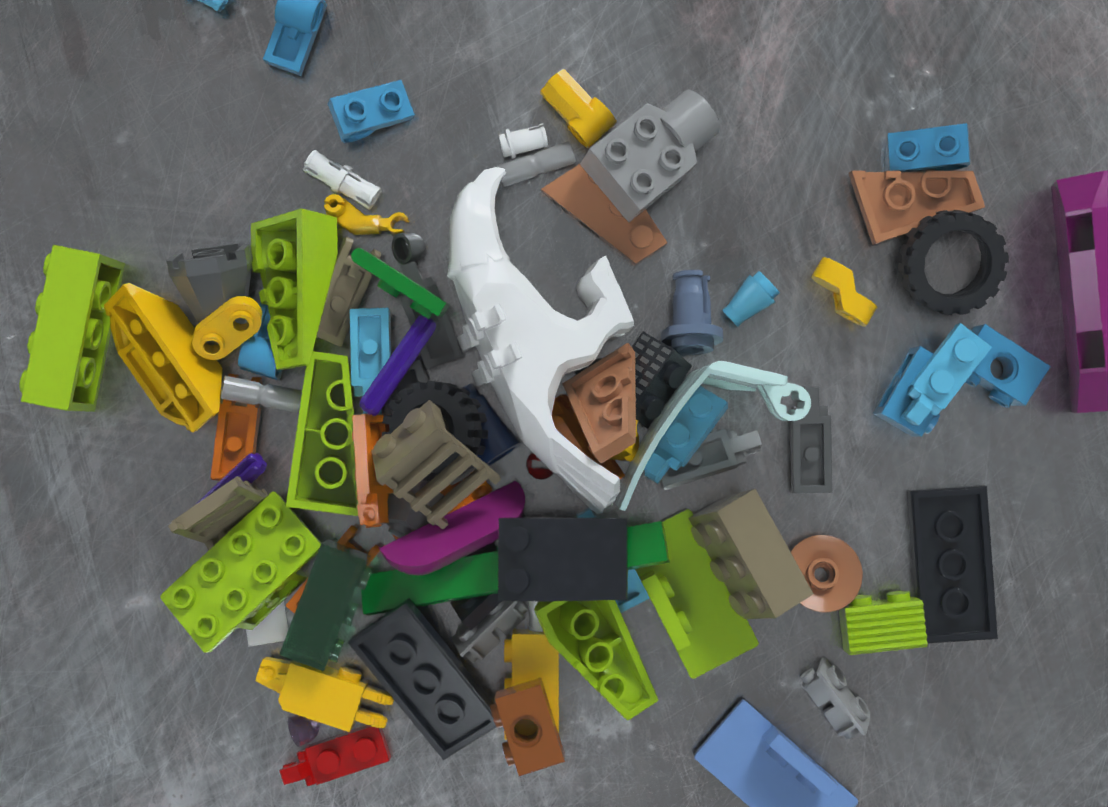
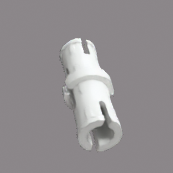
M316 150L310 153L304 163L303 172L330 186L331 191L335 194L340 195L342 193L357 201L368 210L375 205L380 196V187L353 173L354 170L350 166H341Z

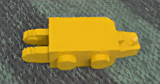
M304 654L303 658L296 657L293 661L265 657L262 660L255 681L280 693L278 701L284 711L347 732L351 731L356 721L376 728H385L388 720L385 716L361 708L364 698L382 705H393L394 699L387 691L368 685L370 680L361 678L362 673L360 671L341 666L339 670L325 666L326 661L310 654Z

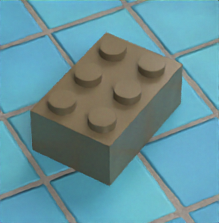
M756 489L724 496L688 518L693 526L691 532L695 541L702 548L705 547L712 560L710 567L713 574L719 581L724 582L731 594L729 602L738 615L743 616L744 619L777 618L814 594Z

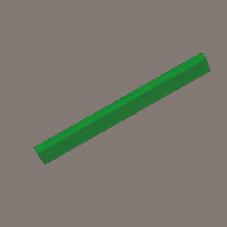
M662 521L628 527V570L670 563ZM498 551L463 557L426 575H409L395 569L360 576L363 614L371 616L388 613L408 598L411 599L416 607L498 593Z

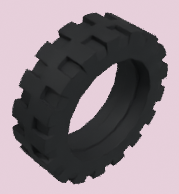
M943 210L936 212V215L933 217L926 216L920 220L921 225L917 228H912L907 234L909 239L906 245L902 244L899 253L902 255V262H898L899 273H902L904 278L901 280L902 285L911 293L912 299L926 308L945 315H952L953 313L964 315L970 313V309H980L987 304L986 300L989 297L994 298L1000 289L997 287L1000 281H1005L1007 271L1004 268L1005 263H1009L1008 252L1004 251L1003 246L1006 245L1004 237L996 232L998 228L990 221L984 220L980 215L960 210ZM950 231H964L971 234L978 243L981 252L980 268L975 279L965 289L953 294H942L935 291L927 281L924 272L925 257L931 245L941 235Z

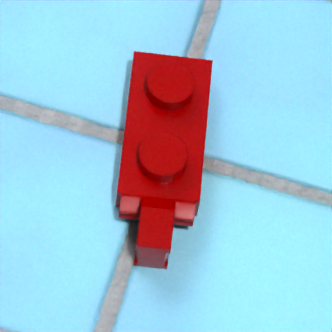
M366 725L307 745L305 749L296 753L297 761L283 765V768L279 771L284 785L305 779L307 786L319 785L388 762L391 759V754L382 728Z

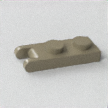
M347 236L343 239L338 250L316 336L339 347H342L350 328V309L359 308L373 275L352 261L349 252L354 240ZM375 249L371 251L372 255L380 259L381 252Z

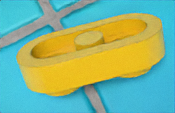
M236 296L229 299L195 327L192 339L195 352L208 360H218L226 357L260 329L262 322V309L254 299L246 296ZM244 318L248 322L245 324L237 323L235 319ZM215 341L218 345H209L206 342Z

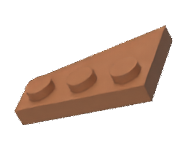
M580 164L541 189L543 194L562 206L571 216L581 221L595 232L599 238L634 265H637L668 243L646 209L631 222H628Z
M851 171L848 173L872 245L908 234L912 228H917L921 225L920 220L926 216L933 217L939 211L960 210L972 213L985 208L973 171Z
M626 343L562 383L592 453L600 464L636 443L635 351L629 343Z

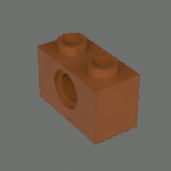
M540 677L496 691V703L490 705L496 728L503 727L507 737V742L502 743L508 766L515 765L518 776H522L565 762V752L542 678ZM522 719H530L535 722L538 728L532 735L525 736L516 730L515 725Z

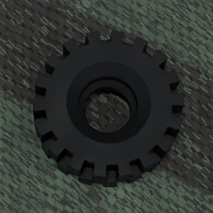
M417 382L411 384L413 389L404 388L398 393L401 397L400 401L392 400L388 405V408L394 412L392 416L384 415L382 424L389 425V432H382V436L391 434L403 423L410 411L420 408L428 400H431L441 409L442 417L449 424V433L475 455H483L486 447L480 445L481 438L488 439V430H482L481 423L487 422L486 414L478 412L477 408L481 404L477 399L470 398L469 395L471 393L466 389L457 388L455 384L444 382ZM455 451L428 474L423 481H431L460 455Z

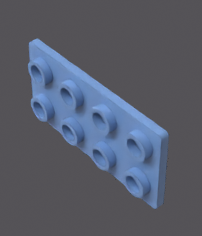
M744 699L739 701L694 753L695 759L749 807H855L858 804V799Z

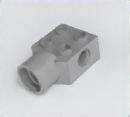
M692 90L684 91L662 109L646 103L589 148L580 165L628 222H631L684 179L697 165L695 152L719 133L720 125L717 115L710 104L701 95Z

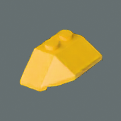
M131 283L123 284L104 304L106 315L110 317V328L117 353L160 415L176 424L185 426L188 431L194 433L219 412L223 368L217 360L205 359L195 352L192 345L195 328L179 305Z

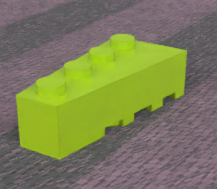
M313 351L310 363L306 365L286 507L359 516L355 480V453L352 439V415H355L348 356Z

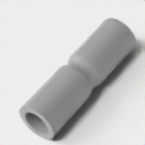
M567 141L538 151L534 155H526L496 166L505 169L506 175L501 181L503 187H507L533 178L539 173L544 174L575 164L576 160L571 144Z
M224 376L220 399L252 405L261 404L267 408L299 413L302 390L271 384L262 385L256 381Z

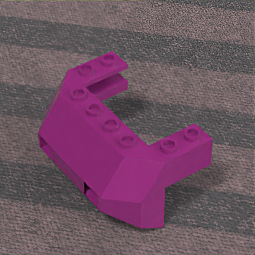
M1108 170L1058 179L1051 186L1071 413L1108 411Z

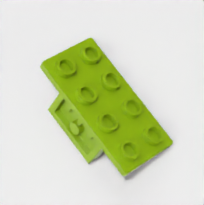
M273 491L165 590L160 598L204 653H211L237 628L253 630L308 578L301 568L323 548V545L291 507H286L284 499Z
M685 509L662 521L670 563L642 567L635 570L689 676L695 679L757 647L759 642L748 620L738 615L729 602L731 594L725 583L719 581L713 574L710 567V562L712 561L705 547L702 548L698 545L691 532L693 526L688 518L693 516V513L690 509Z

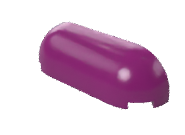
M513 481L445 515L444 518L447 519L448 526L444 529H441L436 524L432 525L429 523L380 547V552L392 567L405 574L426 575L433 573L498 540L499 518L523 516L525 509L524 491L517 481Z

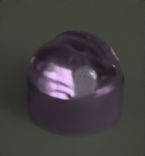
M294 715L287 719L288 729L293 742L297 747L310 743L317 737L319 726L312 728L311 722L314 720Z

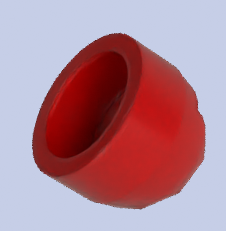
M533 452L528 456L526 468L532 477L543 480L554 474L550 469L532 467V460H541Z

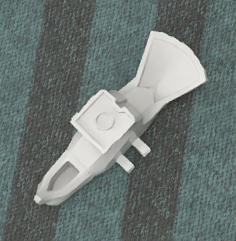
M499 167L486 169L473 182H469L457 195L450 215L447 278L454 282L461 310L466 321V325L462 326L463 334L458 336L457 340L462 352L476 346L481 357V361L477 362L478 369L471 373L476 386L480 387L485 383L491 382L499 402L523 443L554 474H557L596 514H601L613 506V503L616 501V497L620 493V478L590 459L568 441L555 428L551 415L555 395L564 375L592 364L604 343L629 332L634 326V320L606 256L593 263L576 286L578 296L588 308L583 318L577 321L555 311L543 299L528 279L510 262L499 237L494 206L497 189L502 178L506 175L505 169Z

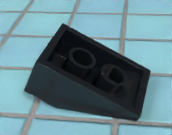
M499 518L498 601L628 599V518Z

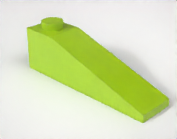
M301 208L251 223L253 272L260 273L263 289L258 293L261 304L268 306L270 314L267 331L276 369L285 370L306 366L310 363L338 255L337 217Z
M615 600L538 601L534 611L548 642L624 719L630 720L659 701Z

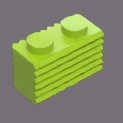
M910 591L886 593L887 599L872 600L871 595H857L850 604L839 610L843 650L849 655L927 647L923 601L910 596Z

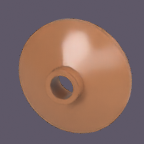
M815 535L802 540L791 550L792 556L814 593L799 604L815 612L827 613L844 608L857 596L863 579L862 566L856 552L846 542L829 535ZM818 568L824 569L828 574L827 581L819 582L815 578V570Z

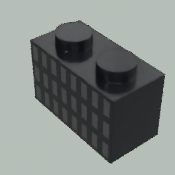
M643 331L632 348L635 351L636 420L648 429L654 419L661 414L664 405L676 388L682 384L692 365L674 349Z

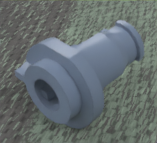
M701 270L676 272L672 275L673 280H675L673 325L661 331V342L671 346L682 357L710 353L714 350V345L723 342V329L719 326L711 325V301L708 292L710 276H703V271Z

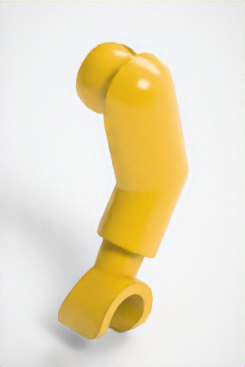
M331 194L324 201L326 214L337 217V223L354 235L381 234L382 231H389L394 237L398 233H404L402 229H393L395 223L398 221L410 222L408 217L401 212L394 213L389 218H381L380 215H364L339 194Z

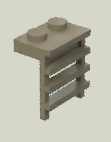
M428 400L420 408L410 411L403 423L391 434L383 435L376 442L374 449L371 450L377 482L381 485L386 484L389 486L396 497L399 499L404 498L410 503L411 509L415 512L420 511L427 517V521L430 524H436L441 529L448 526V521L444 516L487 479L495 485L501 481L499 474L446 430L441 409L431 400ZM455 451L460 455L417 493L414 494L411 491L413 487ZM471 465L476 468L432 507L427 504Z
M236 476L171 521L172 523L168 527L172 533L205 543L207 549L210 550L269 494L265 489L260 490L257 485L251 486L249 481L243 482L240 477Z

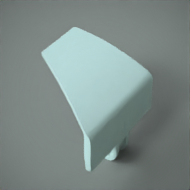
M717 361L690 372L682 384L676 388L664 405L661 414L654 419L644 435L639 449L624 477L615 503L620 510L626 511L640 476L658 443L680 410L701 384L735 391H756L758 388L768 410L780 421L803 419L811 408L809 393L799 385L788 383V376L726 361ZM792 393L791 398L797 402V408L789 409L788 413H786L787 407L780 404L782 397H789Z

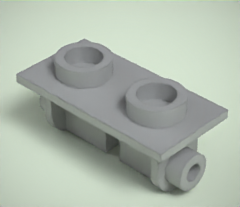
M502 601L472 630L461 623L456 634L452 637L459 654L462 657L465 655L472 663L477 659L482 661L501 642L493 631L498 628L507 636L526 618L524 614L529 610L522 601Z
M825 656L822 657L817 672L810 668L800 676L803 681L802 687L818 707L831 701L833 705L825 709L823 715L839 736L844 735L848 740L857 735L859 731L863 736L866 735L870 721V711L861 697L853 695L847 687V681L842 671L836 665L832 666Z

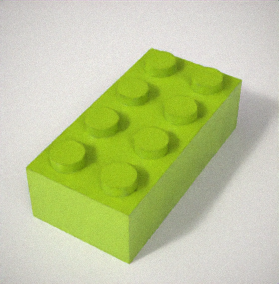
M58 245L52 246V251L46 256L43 266V272L46 276L44 290L38 295L35 305V311L38 315L36 329L30 334L27 344V350L30 354L28 368L22 373L19 383V389L22 392L21 402L66 411L95 412L111 335L110 317L106 315L104 304L120 289L125 263L98 253Z

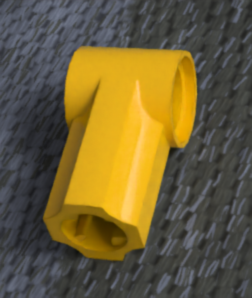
M565 69L553 75L540 90V94L566 121L565 124L572 135L587 149L617 123L611 111L598 98H591Z

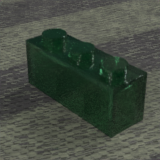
M329 539L321 543L279 655L321 671L327 668L330 661L338 662L345 645V640L339 639L344 625L351 627L359 608V604L353 602L358 588L366 589L373 571V567L367 566L371 555Z

